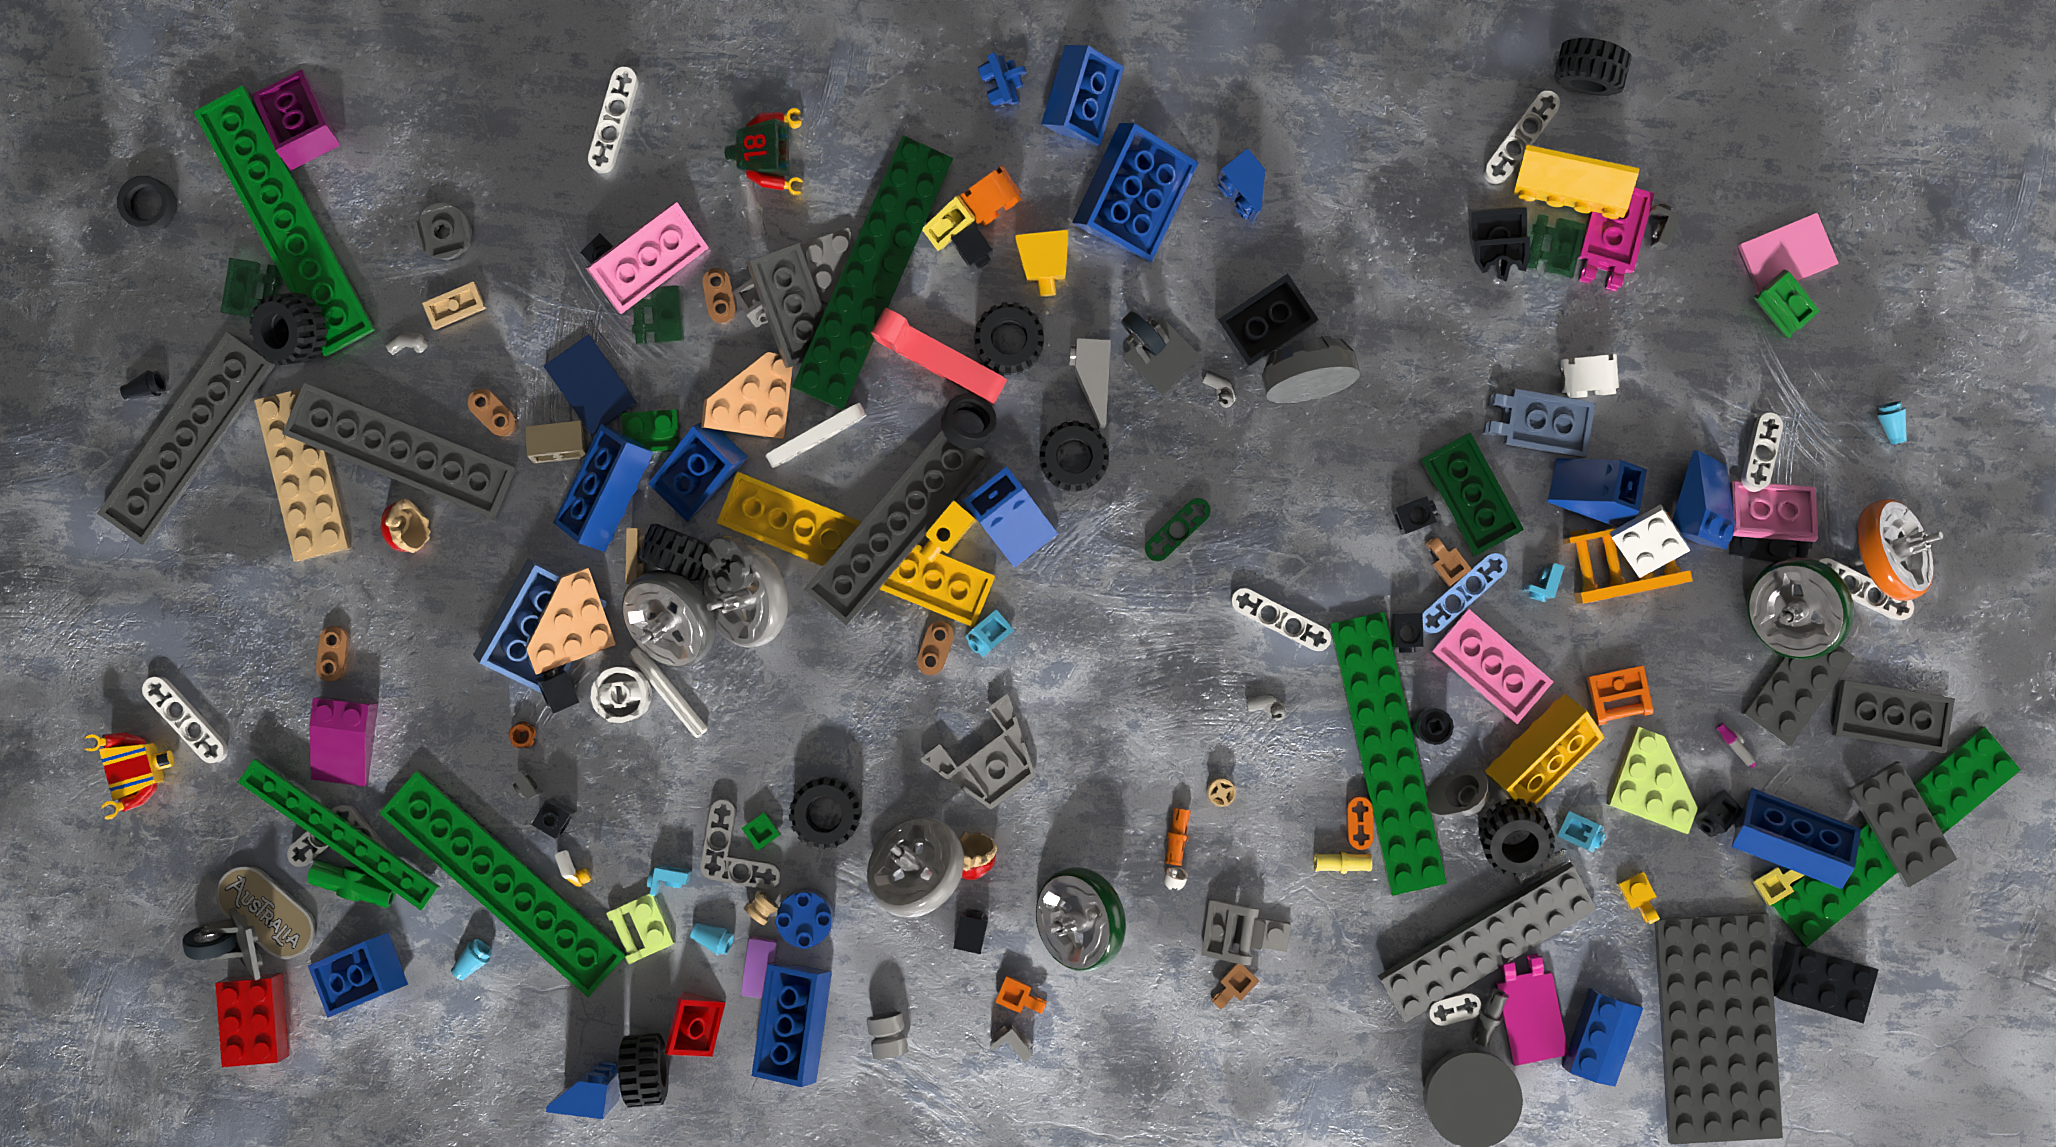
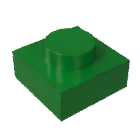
M766 811L741 828L757 851L781 835Z

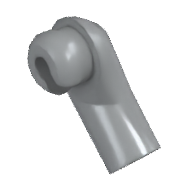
M1208 370L1203 384L1215 388L1218 402L1222 407H1230L1236 399L1232 382Z
M1272 694L1246 698L1248 712L1263 709L1276 721L1283 720L1286 716L1284 703Z

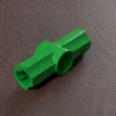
M318 859L314 861L307 876L309 884L334 891L341 898L352 901L362 900L384 908L391 906L396 895L395 892L372 876H369L362 869L348 866L340 867Z

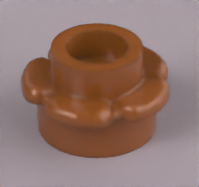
M520 721L517 722L516 726L510 728L509 737L514 747L529 748L534 744V738L537 736L534 726H530L528 722ZM522 732L525 733L524 738L520 736Z

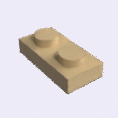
M474 281L422 303L431 326L435 330L487 309L478 286Z
M626 528L625 584H630L638 576L646 573V563L642 562L638 556L646 534H642L643 529Z

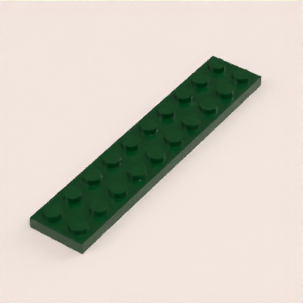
M902 135L798 371L792 389L837 409L844 410L875 339L871 331L885 307L888 308L953 161L952 157Z

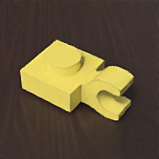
M1776 867L1752 882L1766 904L1770 906L1794 892L1790 883L1803 877L1804 874L1791 869L1782 873Z

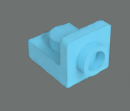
M1549 563L1547 568L1543 567L1538 580L1539 583H1542L1541 587L1526 584L1523 590L1530 592L1529 598L1545 602L1546 598H1555L1565 566Z
M996 609L965 637L970 648L984 657L1010 635L1014 629Z
M1569 811L1558 833V837L1594 852L1595 848L1599 849L1606 834L1603 833L1605 827Z
M659 864L654 868V871L650 870L648 875L647 887L651 888L650 895L656 896L660 893L662 881H665L666 886L681 888L682 884L686 885L690 882L692 870Z

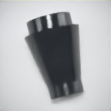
M147 370L129 383L122 385L120 393L126 401L158 397L166 390V382L160 372Z

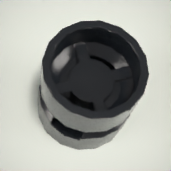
M1425 707L1416 711L1410 724L1412 733L1417 739L1433 745L1443 744L1449 740L1454 729L1453 720L1450 715L1444 710L1432 707Z

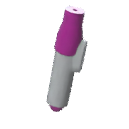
M1723 722L1717 725L1716 729L1720 732L1723 740L1734 750L1746 766L1756 767V759L1743 745L1744 739L1735 730H1730Z

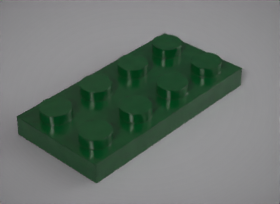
M1471 432L1420 459L1473 557L1524 530Z

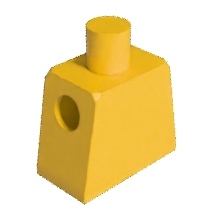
M1068 230L1015 235L1016 246L1026 281L1028 283L1038 282L1040 297L1056 295L1055 280L1065 279Z
M953 500L925 534L930 540L919 552L930 562H933L942 550L948 554L977 520ZM943 529L950 531V536L946 541H942L939 538V534Z

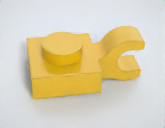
M1641 871L1616 883L1628 908L1632 910L1638 907L1645 923L1651 924L1660 919L1650 903V900L1656 898V895L1644 872Z

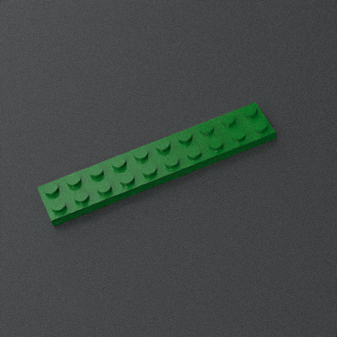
M240 86L195 110L194 114L289 292L304 293L308 298H313L316 301V306L321 307V315L326 318L325 328L328 329V335L324 337L327 340L326 345L321 346L323 355L329 356L375 331L376 329L289 167L275 151L262 117L247 89L244 86Z
M1385 612L1330 623L1329 627L1366 789L1373 808V819L1390 894L1395 896L1447 884L1431 812L1426 805L1428 799Z
M1980 726L1915 780L1913 784L1942 834H1945L2021 771V769L1987 728ZM1867 821L1859 827L1861 833L1855 869L1842 889L1804 875L1790 884L1794 892L1770 905L1803 946H1810L1897 873Z
M416 771L380 811L379 814L588 998L627 955L420 771Z

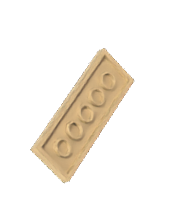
M301 389L254 400L294 562L351 549L328 453L282 434Z

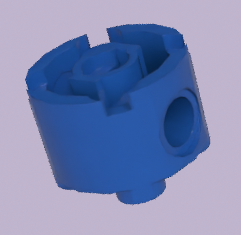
M805 888L795 890L786 897L777 911L775 923L778 932L786 942L795 947L806 949L816 946L826 938L833 927L835 919L834 907L827 895L817 889Z

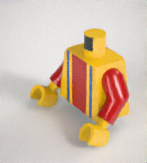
M126 732L104 734L101 738L97 735L89 734L83 738L92 737L96 741V745L93 748H84L86 751H95L100 746L104 747L99 752L113 801H106L100 809L106 806L113 807L114 813L105 816V819L108 820L113 819L120 810L126 812L145 804L157 791V784L164 781L162 769L174 766L175 764L174 756L170 750L158 753L154 743L147 744L144 738Z

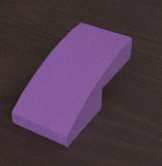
M754 936L749 937L741 996L763 998L767 964H775L777 940Z

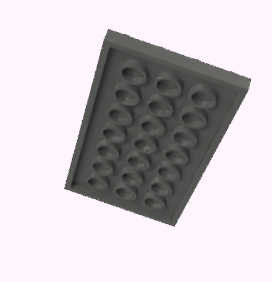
M1752 913L1664 918L1655 921L1668 1142L1672 1145L1783 1138L1769 914Z

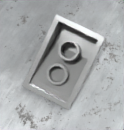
M1077 338L1076 345H1071L1069 365L1075 366V376L1098 429L1104 430L1107 419L1111 340Z

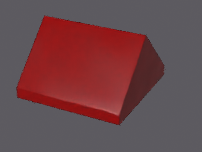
M684 991L677 1001L665 1054L712 1057L726 1002Z

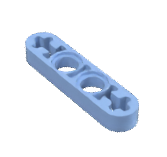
M1498 553L1487 554L1471 568L1470 572L1456 581L1421 612L1423 613V631L1427 633L1441 631L1501 578L1508 567L1505 557ZM1489 559L1492 561L1499 560L1500 563L1497 566L1499 571H1490L1486 575V577L1490 578L1487 582L1484 575L1478 572L1477 569L1480 568L1481 571H1485L1490 567ZM1470 576H1476L1480 580L1481 585L1476 592H1471L1466 587V580ZM1450 594L1456 595L1460 600L1459 607L1453 611L1449 610L1445 605V599ZM1439 604L1441 610L1449 616L1445 619V616L1441 615L1436 619V627H1427V614L1430 616L1436 615L1440 610L1435 607Z

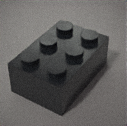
M1287 273L1219 318L1215 325L1245 370H1247L1313 326L1319 319Z
M1786 941L1773 986L1774 997L1864 1024L1879 969Z

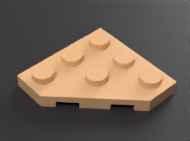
M763 353L752 364L727 381L720 389L704 399L701 427L784 439L793 366L785 368L780 354Z
M587 566L559 577L555 585L556 588L538 620V625L525 646L536 675L616 645Z

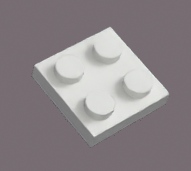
M1661 504L1610 532L1612 539L1639 578L1690 551L1689 545Z

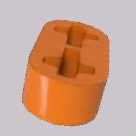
M1354 796L1346 804V831L1349 844L1359 850L1367 849L1373 843V808L1368 799L1362 796ZM1358 801H1361V805L1366 806V811L1361 812V821H1358L1357 813L1352 811V807L1357 806ZM1358 825H1362V832L1367 834V839H1363L1362 844L1353 839V835L1358 834Z

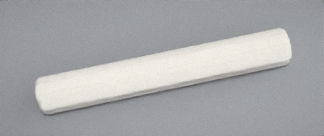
M638 646L633 648L628 653V656L696 738L707 731V726L659 667Z

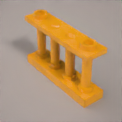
M1587 528L1571 531V537L1563 539L1564 544L1574 542L1576 544L1584 586H1581L1582 591L1574 593L1576 604H1584L1693 581L1691 570L1681 571L1680 566L1677 567L1676 559L1665 564L1666 569H1663L1664 575L1654 577L1653 572H1650L1640 578L1636 575L1637 580L1626 582V577H1622L1616 544L1610 534L1616 528L1589 534ZM1599 537L1603 538L1611 580H1609L1610 586L1599 588L1598 583H1595L1586 541Z

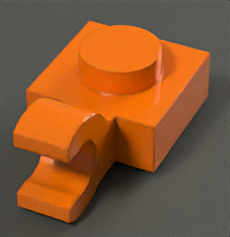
M1008 975L995 1001L1020 1014L1024 1006L1042 1014L1047 1003L1046 1000L1029 994L1032 986Z

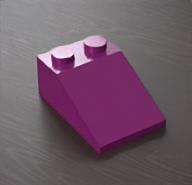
M302 69L252 94L275 151L290 170L341 145L331 122Z
M330 697L313 698L309 724L311 780L368 786L378 703Z

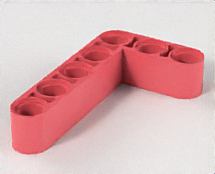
M886 307L871 331L875 340L966 391L984 398L993 405L1007 382V379L909 326L906 318Z

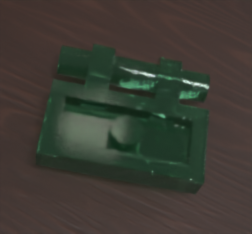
M1538 214L1537 222L1533 224L1531 231L1533 239L1527 270L1536 271L1538 261L1546 262L1545 274L1571 280L1574 277L1586 224L1558 218L1556 219L1555 228L1547 226L1549 216ZM1544 237L1552 238L1549 252L1541 250Z
M229 258L220 312L234 316L252 317L253 307H257V302L260 300L255 298L257 283L264 284L262 299H265L266 296L274 295L276 286H279L280 278L277 277L278 269L276 265L268 264L265 275L259 274L261 264L258 262Z
M678 285L657 287L650 292L651 299L642 298L630 307L633 310L634 325H631L632 334L635 335L636 345H646V334L654 333L656 344L684 342ZM644 309H652V324H645Z

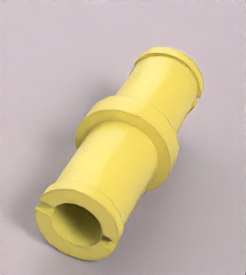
M1339 851V854L1315 853L1314 870L1339 871L1340 874H1346L1347 871H1371L1372 855L1369 853L1347 854L1346 851Z

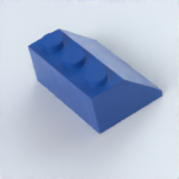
M1065 45L1041 125L1058 134L1101 146L1124 66L1088 45Z
M1589 988L1568 1047L1569 1055L1565 1056L1562 1067L1573 1075L1595 1083L1615 1087L1643 1007Z
M600 1061L599 1064L592 1066L565 1087L546 1106V1112L604 1119L619 1101L620 1086L616 1063Z

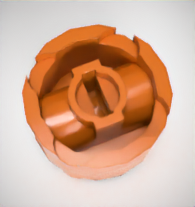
M1001 165L997 170L995 169L970 187L968 191L963 192L960 198L975 216V223L977 225L981 223L985 227L1000 216L997 210L1004 207L1007 211L1021 201L1020 194L1022 191L1013 182L1006 168Z

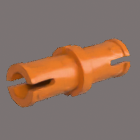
M1173 808L1171 828L1166 836L1169 839L1164 863L1182 866L1185 841L1189 839L1187 828L1190 810Z

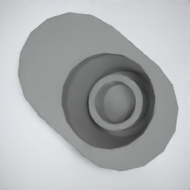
M1474 769L1437 779L1429 786L1426 792L1428 799L1427 808L1432 813L1440 816L1457 813L1465 815L1476 814L1490 800L1486 776L1481 771Z

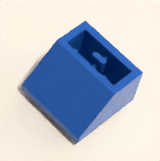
M1247 148L1223 167L1217 178L1219 183L1217 187L1225 198L1231 197L1236 203L1235 210L1244 220L1248 218L1251 223L1256 220L1262 209L1265 168Z

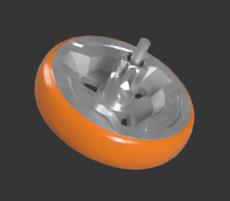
M1893 499L1878 500L1869 504L1860 514L1857 524V539L1861 557L1851 560L1850 566L1855 567L1864 564L1873 582L1888 597L1898 601L1913 600L1922 596L1931 586L1934 565L1930 542L1942 539L1943 535L1941 532L1931 535L1926 534L1916 516L1903 503Z

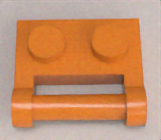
M1644 665L1587 676L1594 709L1593 715L1597 726L1607 724L1609 720L1643 714V716L1653 714V705ZM1639 695V703L1607 710L1604 708L1603 702Z

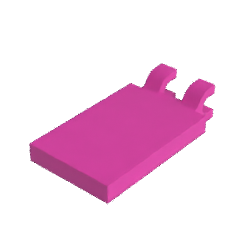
M1634 187L1624 218L1609 219L1602 216V213L1590 212L1578 259L1585 260L1579 277L1580 282L1590 284L1591 280L1595 279L1598 268L1611 272L1605 289L1616 292L1618 287H1622L1625 272L1630 274L1634 272L1655 193Z
M1537 953L1526 955L1530 973L1516 975L1515 963L1509 961L1500 967L1503 981L1495 982L1496 989L1502 990L1505 994L1509 995L1502 1011V1018L1511 1061L1514 1066L1569 1055L1553 975L1550 971L1544 972L1542 957L1538 956Z

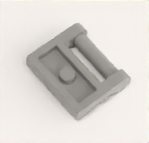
M1210 900L1201 955L1237 964L1251 965L1252 956H1250L1254 921L1255 918H1258L1259 909L1219 900ZM1238 915H1242L1244 918L1239 952L1234 953L1232 951Z

